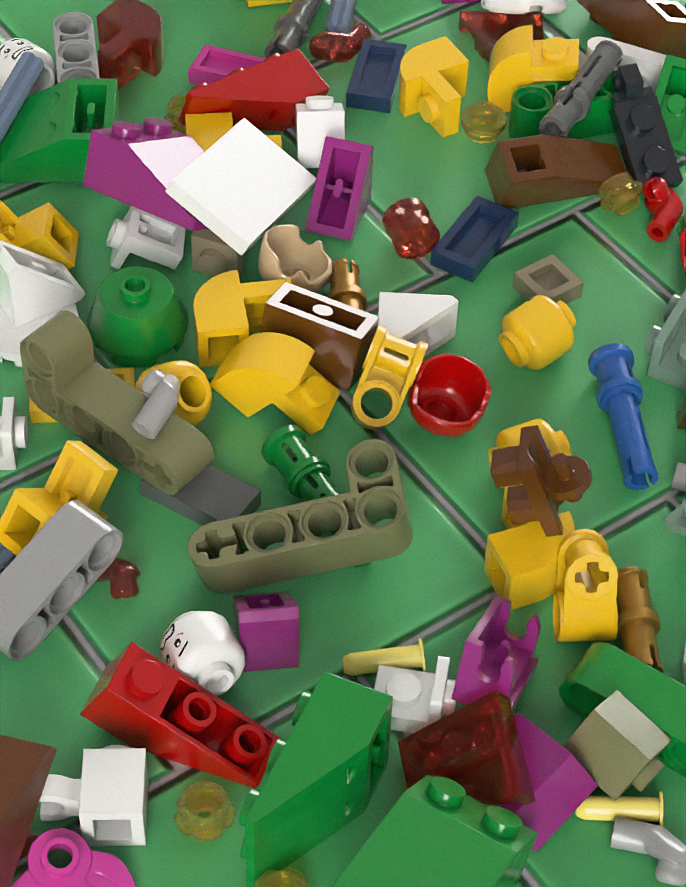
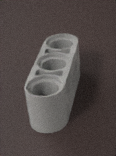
M74 11L57 16L53 21V35L58 83L70 78L99 79L94 27L91 17L85 13Z
M72 500L64 504L0 574V651L14 661L22 660L30 655L117 557L123 544L122 532L79 500Z

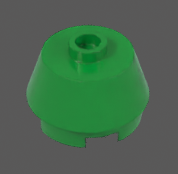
M134 266L119 269L102 281L88 315L87 328L96 348L100 346L102 350L113 356V363L128 368H146L156 365L155 358L168 353L172 348L176 352L180 349L188 327L189 318L184 304L170 280L164 274L152 268Z

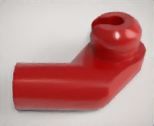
M653 177L647 180L642 187V193L645 196L644 203L653 215L646 228V232L652 240L664 242L682 217L684 208L677 193L667 186L666 180L661 177Z

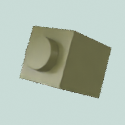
M616 690L592 710L563 747L573 754L598 786L616 801L632 785L639 792H642L665 766L657 757L672 739Z

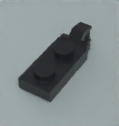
M637 63L619 66L615 76H612L616 93H612V96H610L612 107L608 112L633 193L635 195L643 194L642 187L644 183L653 177L665 179L667 186L670 188L678 187L683 179L657 96H654L651 86L644 88V81Z

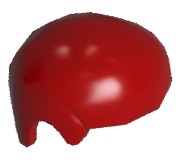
M444 353L429 357L421 363L416 378L409 389L407 405L410 408L411 416L423 429L433 435L457 438L474 430L476 425L479 424L491 396V385L483 369L467 357Z

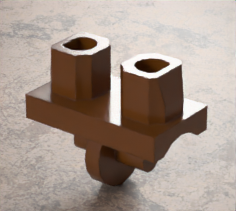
M538 425L521 428L519 446L498 448L492 451L491 476L497 488L510 486L508 487L506 502L513 524L539 521L546 537L563 535V525L558 516V509L564 501L575 503L581 500L583 493L590 487L593 477L588 463L583 458L567 456L564 453L555 454L551 458Z

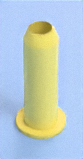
M418 638L417 645L353 652L342 658L343 672L351 676L377 673L379 665L402 669L421 668L422 672H426L421 638Z
M659 791L658 797L620 796L616 801L610 796L589 795L575 810V815L583 820L614 821L615 817L640 822H658V825L663 827V792Z

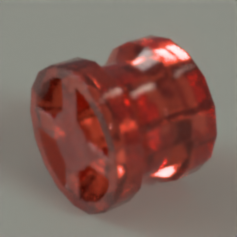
M417 198L398 200L384 213L382 218L383 228L391 238L392 246L399 257L404 259L424 257L439 242L440 231L435 222L430 219V212L422 200Z

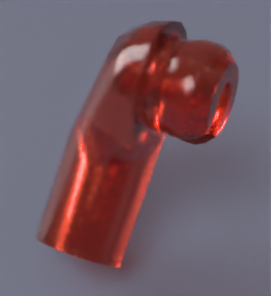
M355 23L346 34L323 31L310 39L309 52L317 60L325 59L331 62L345 63L353 59L360 51L363 39L371 38V32L368 26L363 23Z
M116 557L94 583L109 581L111 585L110 594L114 599L132 598L140 593L138 577L142 575L135 563Z

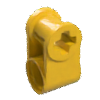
M379 324L362 365L363 372L351 401L352 416L358 424L364 428L375 430L384 428L396 418L408 388L412 386L428 343L420 341L416 345L387 333V327ZM384 351L389 352V353H391V354H394V355H396V356H399V357H401V358H404L405 360H402V359H400V358H397V357H395V356H392V355H390V354H387V353H385ZM375 390L386 395L390 408L384 418L373 419L365 415L361 407V399L365 393Z
M574 530L559 543L556 591L554 592L552 603L553 630L556 642L614 641L616 639L618 628L616 602L617 567L609 555L607 542L601 534L594 530Z

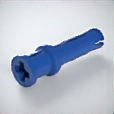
M612 343L603 345L593 351L588 358L589 370L593 376L597 377L599 385L596 392L597 403L601 409L609 414L625 486L632 490L649 488V484L647 483L645 473L648 474L649 482L654 485L658 480V472L653 462L639 405L643 398V389L641 383L634 379L632 371L635 363L633 351L624 344Z

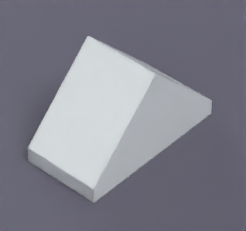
M0 240V306L15 327L80 302L86 293L64 264Z
M393 292L379 293L378 326L379 324L386 326L387 333L416 345L420 341L428 343L424 357L455 337L458 300L453 296ZM384 351V352L387 353V354H390V355H392V356H395V357H397V358H400V359H402V360H405L404 358H401V357H399V356H396V355H394V354H391V353H389V352Z

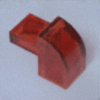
M115 0L96 16L100 79H117L119 90L130 80H133L140 71L155 77L161 72L164 66L163 25L159 13L154 8L139 0Z

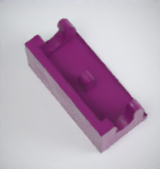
M495 596L465 641L451 699L509 718L537 669L539 659L534 658L541 631V624L538 616L533 614L526 625L527 633L521 636L514 635L507 627V621L511 617V600Z

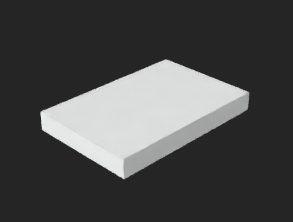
M243 118L177 175L165 192L242 256L263 236L265 231L270 229L312 188L316 182V177L248 120Z

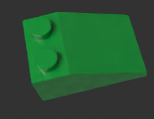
M426 775L401 795L331 887H516L538 832L524 826L521 819L512 811L498 806H487L466 795L465 789L457 782L445 777Z

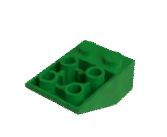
M70 78L28 96L0 143V183H84L91 130L112 128L113 122L121 121L118 80Z
M323 671L313 692L305 690L301 694L293 713L292 725L294 728L287 741L281 738L278 739L273 746L266 766L268 777L261 790L253 788L249 792L240 812L239 825L245 827V837L242 842L240 857L246 859L247 886L259 887L366 811L388 765L393 696Z

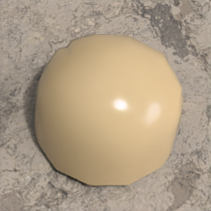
M292 224L274 225L263 234L258 257V271L263 281L291 278L293 285L318 293L330 282L332 259L323 251V245L320 240L312 244L304 242L300 237L298 226Z

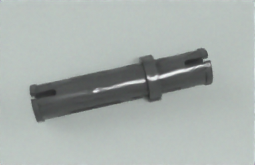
M293 0L287 13L279 17L274 26L276 33L264 51L265 58L275 53L282 55L304 45L309 35V31H307L308 26L311 24L323 0Z
M609 40L601 41L570 84L562 87L556 93L553 100L554 105L539 122L541 134L566 138L573 125L586 117L590 111L592 99L623 59L620 58L623 52L616 43Z

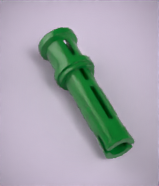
M284 426L266 439L261 449L262 457L268 464L275 465L285 477V487L291 495L304 498L305 501L320 499L324 495L329 497L341 494L330 480L331 473L328 462L321 456H315L305 443L306 435L299 426ZM286 444L289 448L284 450L283 445ZM337 530L329 532L331 535H334ZM372 562L355 565L354 567L361 568Z

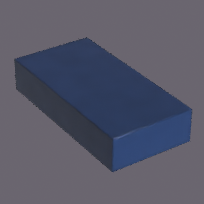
M363 39L346 92V107L390 113L399 84L401 60L407 50L406 44Z
M476 196L431 250L430 265L473 283L518 227L519 212Z

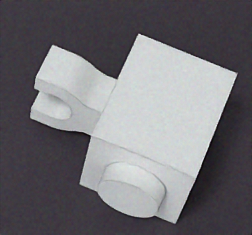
M309 96L306 97V104H295L296 160L304 168H319L326 136L345 140V111L342 103H334V97Z
M109 745L102 749H83L81 779L48 774L39 800L41 802V821H57L72 816H79L82 837L89 846H146L149 787L146 748Z

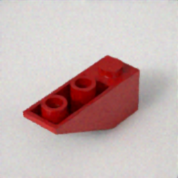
M299 48L282 55L279 53L272 54L262 63L250 68H237L225 78L210 84L203 82L194 86L185 97L186 101L178 121L182 126H186L185 114L232 112L233 127L245 118L258 130L283 131L296 125L295 104H306V97L326 96L330 88Z
M133 642L105 668L80 713L81 716L131 747L146 748L148 753L251 788L259 786L266 771L272 748L277 740L281 738Z

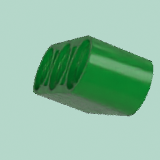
M618 70L611 73L602 88L592 99L589 113L584 119L577 121L573 125L566 138L581 139L614 133L608 111L612 107L610 96H612V93H616L612 76H615ZM548 81L525 85L516 89L511 100L508 128L510 139L542 135L539 131L541 126L539 124L540 120L554 105L553 100L556 93L562 87L569 85L571 81Z
M604 642L593 643L559 687V695L564 704L575 714L586 719L594 708L616 690L619 691L672 739L657 758L666 767L686 777V686L613 645Z

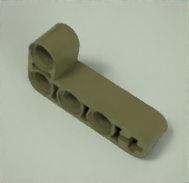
M61 310L20 342L27 393L36 406L160 491L168 495H175L214 461V449L207 437L195 426L175 413L170 416L155 439L144 437L132 427L133 420L148 398L141 391L95 362L91 334L82 320L68 310Z
M366 439L350 449L346 457V469L351 492L210 522L200 526L193 532L188 541V553L202 583L215 593H230L392 558L402 554L409 547L413 539V528L404 483L393 448L385 441ZM375 472H383L379 476L367 478ZM383 519H393L388 524L378 526L375 525L378 521H381ZM337 530V532L330 537L320 538V536H322L324 533L328 531ZM283 542L277 548L265 550L271 544Z

